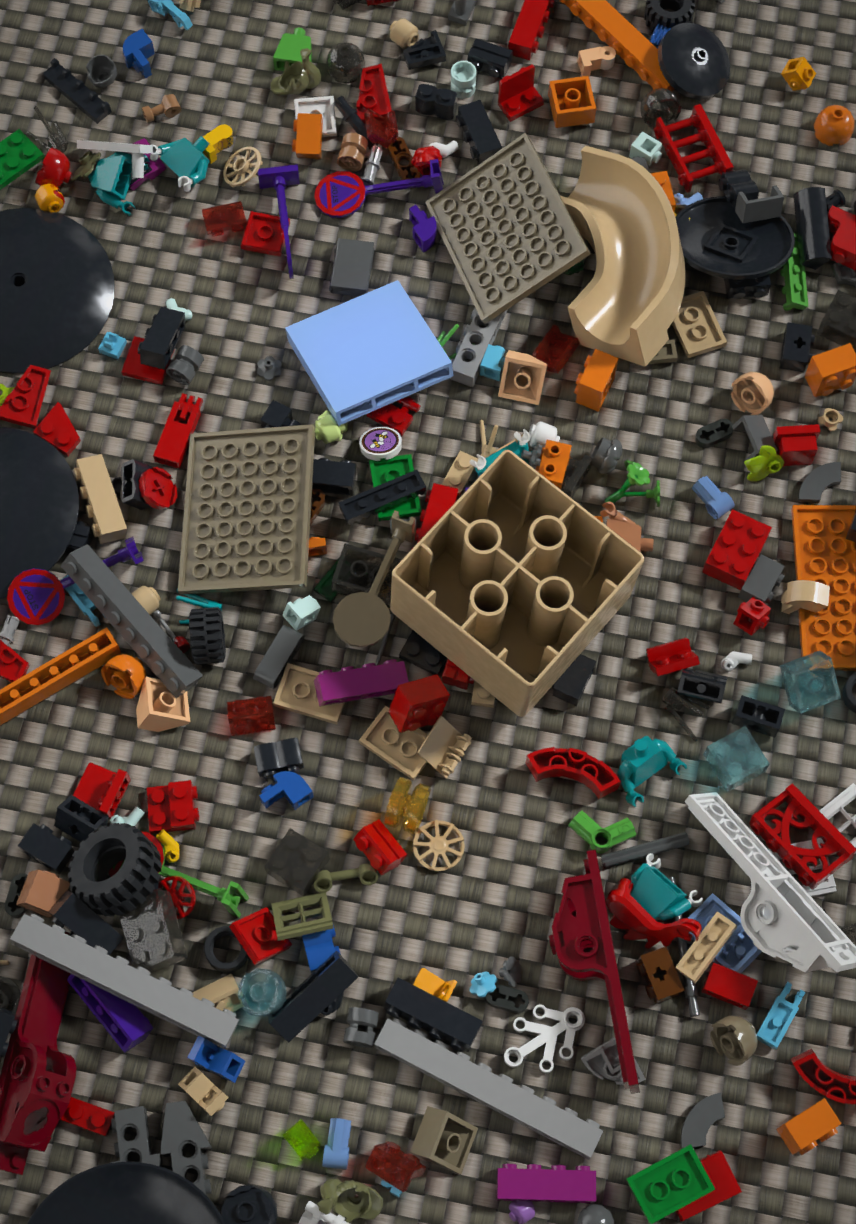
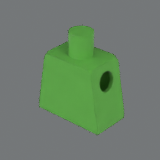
M295 28L293 34H283L273 56L274 70L284 71L285 61L289 62V66L297 61L302 62L300 51L306 48L312 50L311 37L305 36L306 31L303 28ZM311 53L310 56H309V60H310L311 63H312V53Z

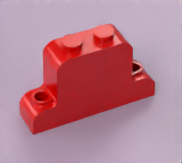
M832 205L828 213L829 233L834 235L830 244L831 260L856 270V215Z

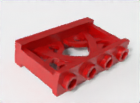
M793 783L757 813H754L749 822L752 831L756 835L761 836L766 841L768 848L772 852H776L782 858L784 865L788 869H792L798 875L801 883L809 886L811 890H814L841 866L853 859L856 853V848ZM785 801L789 804L785 813L776 810ZM768 815H775L781 818L782 822L777 819L771 820L770 822L776 826L771 829L764 819ZM799 815L804 822L800 823L795 820H798L797 816ZM789 825L800 829L811 827L814 830L812 835V846L814 849L791 845ZM818 838H822L825 844L820 843L822 848L817 843ZM837 854L839 858L831 865H828L826 857ZM816 858H820L823 869L819 873H813L806 864L812 863L816 868Z

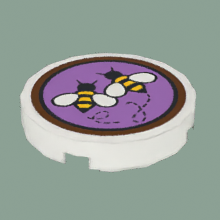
M375 427L363 433L360 437L359 446L362 455L368 459L380 461V458H386L388 460L398 455L402 448V439L400 434L392 428Z

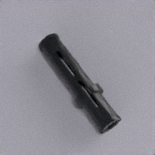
M344 96L338 97L339 101L335 100L333 104L344 116V121L349 122L356 133L367 139L369 150L375 144L378 146L379 140L376 139L357 115V110L355 108L352 109Z

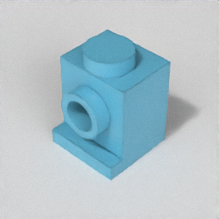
M488 344L480 365L481 376L500 381L501 370H503L505 362V349L503 347Z

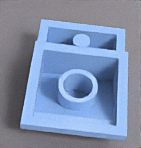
M712 893L688 918L694 919L701 924V932L717 911L737 925L736 930L715 956L713 962L742 973L762 951L753 944V940L744 931L740 916ZM689 932L690 934L693 935V936H692V940L695 941V940H696L695 935H694L692 932Z

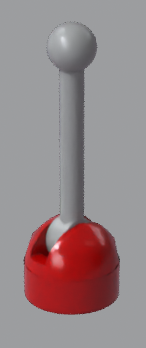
M158 610L152 613L153 618L158 619L177 647L183 653L188 651L190 648L189 642L182 636L176 637L162 619L161 612Z

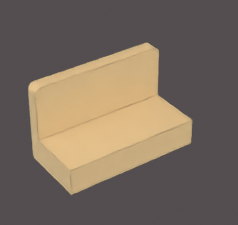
M232 974L192 992V997L202 1000V998L210 1000L215 1004L214 1007L221 1011L227 1009L234 1012L246 1006Z

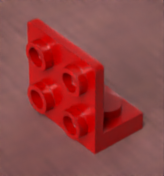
M533 64L523 67L518 72L510 76L507 75L499 81L498 106L510 122L544 105V99L534 87L535 67Z
M89 763L73 796L105 814L110 820L131 779L128 773L121 769H118L117 773L96 764Z

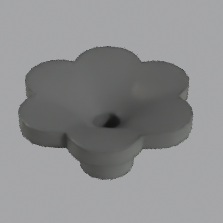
M267 356L265 360L258 361V376L270 381L274 377L281 375L280 368L282 363L279 360H275L272 356Z
M512 956L504 961L503 968L499 970L500 977H504L511 987L521 982L520 963L516 962L515 957Z

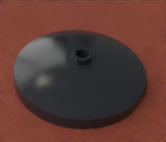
M681 23L672 27L662 37L658 47L659 66L665 79L676 91L686 97L702 100L715 96L725 87L730 76V60L723 43L713 32L699 24Z

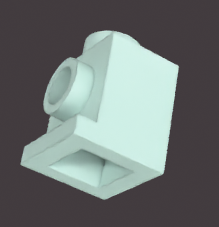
M642 132L632 143L629 157H644L648 166L653 162L658 163L662 156V143Z
M309 595L303 599L299 598L293 603L291 601L288 602L282 616L297 631L316 620L321 607L316 599Z

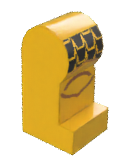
M225 124L219 125L203 136L210 144L202 153L210 160V164L217 160V153L233 145L232 128Z

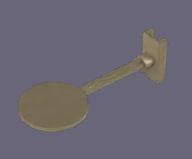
M394 511L391 518V538L393 540L368 593L358 592L350 594L343 598L335 608L333 615L335 632L342 641L350 646L361 648L373 646L381 641L389 631L391 622L389 608L378 597V594L401 543L404 540L413 542L415 537L414 517H411L409 522L399 519V512Z

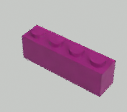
M396 659L383 662L382 665L368 663L364 664L362 668L357 669L349 666L342 668L339 672H332V670L321 671L315 678L314 685L320 707L395 694L398 685L409 681L404 661L397 662Z
M502 1164V1168L497 1169V1201L530 1200L532 1202L595 1203L596 1171H590V1166H576V1170H566L564 1165H551V1169H541V1165L529 1164L527 1169H517V1164Z

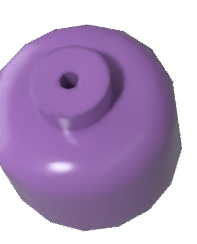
M515 1200L509 1205L511 1211L509 1213L510 1218L513 1221L517 1220L519 1224H525L535 1216V1207L530 1200Z

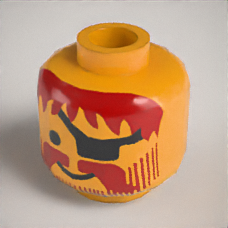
M54 184L41 185L35 193V199L43 211L57 213L65 204L63 194L58 186Z

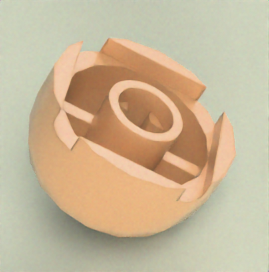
M745 373L739 376L731 385V387L733 386L731 398L742 412L747 410L752 413L750 415H758L772 403L774 388L771 381L762 373Z

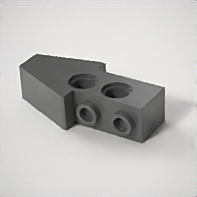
M186 1101L166 1103L161 1155L164 1157L171 1156L173 1172L186 1178V1174L190 1170H196L198 1172V1179L193 1184L208 1197V1194H211L210 1179L205 1177V1169H209L208 1156L203 1154V1151L212 1150V1146ZM188 1145H193L196 1149L194 1156L191 1158H185L183 1155V1151Z
M140 1106L114 1111L115 1118L111 1119L113 1133H117L118 1142L114 1143L116 1158L120 1157V1161L115 1162H128L131 1154L138 1153L140 1155L139 1162L162 1167V1156L160 1154L152 1155L146 1108ZM129 1129H136L137 1136L133 1141H126L125 1134Z

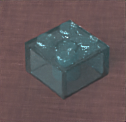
M819 650L780 665L789 706L800 714L841 698L832 658Z
M746 726L706 747L703 754L726 792L766 772L770 765Z

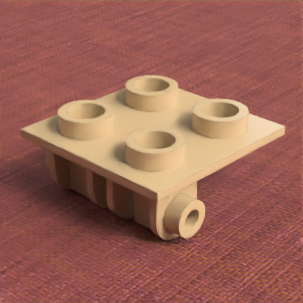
M440 716L417 753L447 779L450 773H454V768L461 761L460 756L463 757L465 755L463 751H466L467 747L472 744V737L468 734L462 735L444 717Z

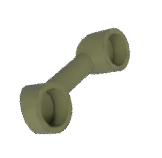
M361 864L359 868L336 872L322 870L315 875L313 884L315 890L320 893L329 891L332 888V881L360 877L362 884L373 885L378 880V873L370 864Z

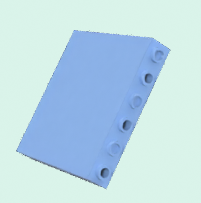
M398 280L285 327L288 342L338 426L454 376L451 360Z

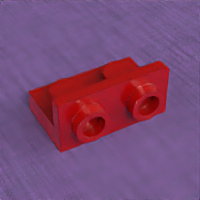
M682 638L646 649L650 670L657 676L700 664L698 656L691 651L688 638Z

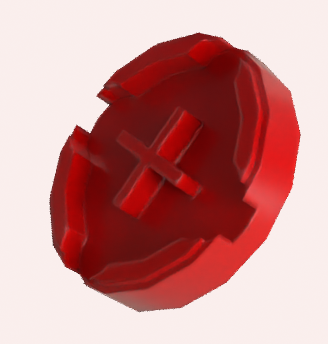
M159 467L147 469L141 474L139 489L147 504L152 508L162 510L175 503L177 487L176 484L173 485L171 475Z

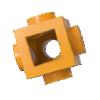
M805 57L788 60L781 75L791 89L796 91L809 88L816 72Z

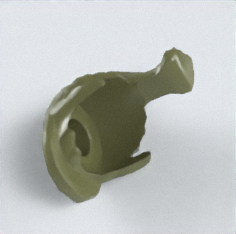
M306 48L300 51L302 62L297 61L289 66V62L285 61L283 74L272 79L270 84L271 91L274 94L298 95L306 89H314L319 85L321 73L309 60L312 50Z
M328 1179L321 1185L320 1194L322 1200L317 1203L320 1212L327 1215L330 1214L332 1209L336 1216L339 1214L345 1217V1221L348 1223L357 1218L365 1220L375 1219L383 1208V1198L375 1189L353 1180L342 1182L339 1179Z

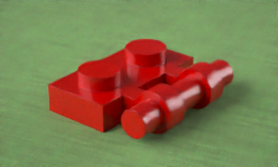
M404 397L396 401L403 405L401 409L391 403L366 414L372 420L396 430L403 436L413 421V416L408 412L413 410L417 413L421 405L416 403L415 399L411 397Z

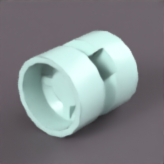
M459 61L451 68V90L457 93V98H469L476 90V68L471 62Z

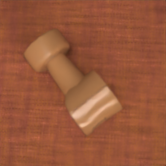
M169 94L163 96L161 104L153 108L145 106L142 108V112L146 122L149 123L154 121V116L164 113L166 117L172 118L181 112V107L176 96Z

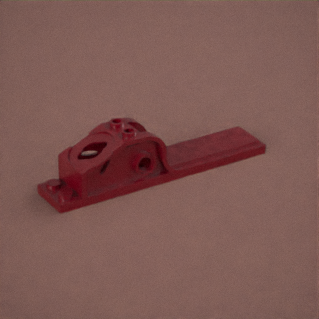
M596 850L587 851L588 859H583L586 874L568 877L564 880L561 891L563 893L558 913H555L552 924L553 935H549L550 947L553 955L557 954L562 970L570 978L580 981L597 979L606 983L624 1088L630 1089V1093L635 1094L640 1093L599 864ZM586 949H592L590 952H583Z
M32 954L15 1016L17 1025L14 1033L10 1035L8 1049L0 1074V1170L18 1175H23L29 1150L45 1152L60 1117H63L69 1105L76 1078L74 1058L69 1054L59 1052L57 1048V1035L70 987L67 979L71 973Z

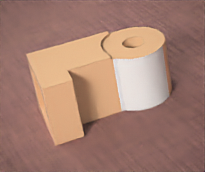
M610 46L580 50L577 63L581 75L590 76L591 71L611 69L615 62L616 51Z

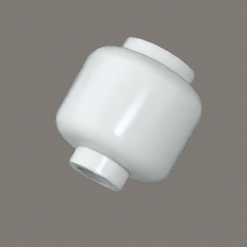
M541 421L536 425L533 424L529 430V444L532 448L537 446V444L545 447L547 440L556 442L560 440V436L557 435V428Z

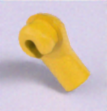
M164 829L156 835V838L164 845L166 861L174 863L179 859V844Z

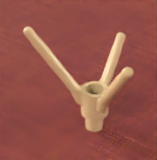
M480 420L481 456L487 458L515 441L518 443L519 441L514 439L499 449L494 448L493 443L498 430V425H495L487 445L484 421Z

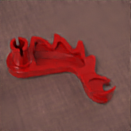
M627 878L620 879L617 889L609 892L606 906L613 914L609 923L615 928L627 929L623 937L624 939H647L645 947L648 949L661 941L664 947H667L675 937L691 941L693 935L689 932H692L696 937V941H698L702 929L698 921L683 918L669 924L657 922L630 895L633 888L631 880Z

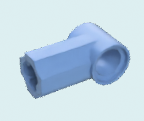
M707 476L700 478L692 487V490L706 504L708 513L714 519H719L735 507L730 495L726 492H721Z
M330 1119L328 1141L324 1148L322 1167L347 1170L350 1147H348L351 1131L350 1120Z

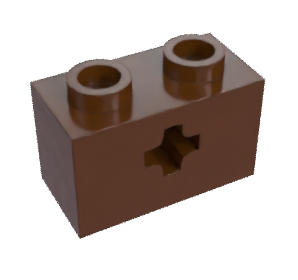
M666 946L639 957V963L636 964L637 970L641 977H645L647 982L645 989L650 1000L654 999L655 1004L683 994L685 990ZM656 971L659 975H664L661 981L659 978H654Z

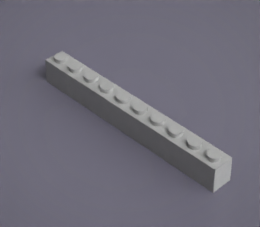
M24 914L10 938L12 945L196 1036H201L220 1048L226 1049L239 1022V1019L235 1018L236 1014L227 1009L221 1011L215 1008V1004L210 1000L194 998L191 991L182 987L178 990L171 986L172 983L163 977L156 979L150 976L151 972L140 966L136 969L128 965L129 961L120 956L113 958L107 955L108 951L97 945L93 948L86 944L87 941L78 935L71 937L65 934V930L60 926L53 924L51 927L43 923L44 919L35 914H31V916Z
M387 1018L374 1043L376 1049L588 1160L591 1158L603 1133V1130L599 1129L600 1125L591 1119L584 1121L577 1117L578 1113L567 1107L563 1110L555 1106L557 1102L546 1096L540 1098L534 1095L535 1091L525 1085H522L520 1088L513 1084L512 1078L504 1074L497 1076L491 1072L492 1069L481 1062L476 1065L469 1061L470 1057L460 1051L455 1054L448 1050L449 1046L439 1040H436L434 1043L427 1039L428 1035L417 1029L413 1032L405 1028L407 1024L401 1020L394 1018L392 1021Z

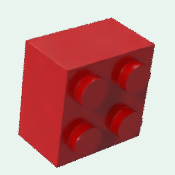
M438 674L400 684L397 687L388 713L400 733L414 731L426 725L431 726L442 715L450 694Z

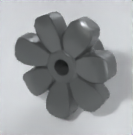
M537 444L531 452L523 450L521 458L528 460L529 465L535 469L540 464L541 459L539 457L543 446Z

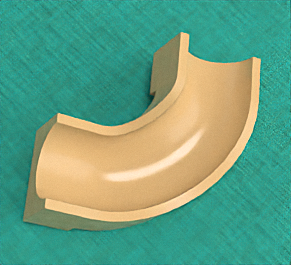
M585 146L581 150L582 167L578 182L568 198L560 196L584 241L585 239L588 240L596 254V271L593 279L567 307L576 341L579 345L594 350L598 349L612 356L646 367L669 340L667 329L679 311L684 294L685 261L676 218L663 188L643 166L622 155Z

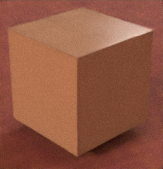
M39 869L31 871L26 878L16 905L45 917H53L48 912L68 890L70 883L49 871H41Z

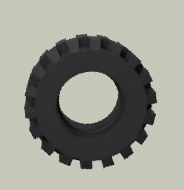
M647 0L644 14L646 26L650 27V31L654 32L657 24L672 28L681 23H692L695 0ZM664 9H672L675 12L665 11Z
M220 608L191 609L189 631L194 662L196 665L224 662L226 657L225 632Z

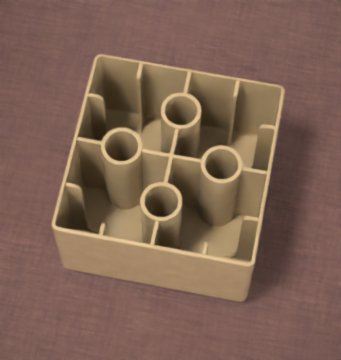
M504 450L393 569L390 610L517 716L524 717L630 598L643 565L644 556L510 450Z

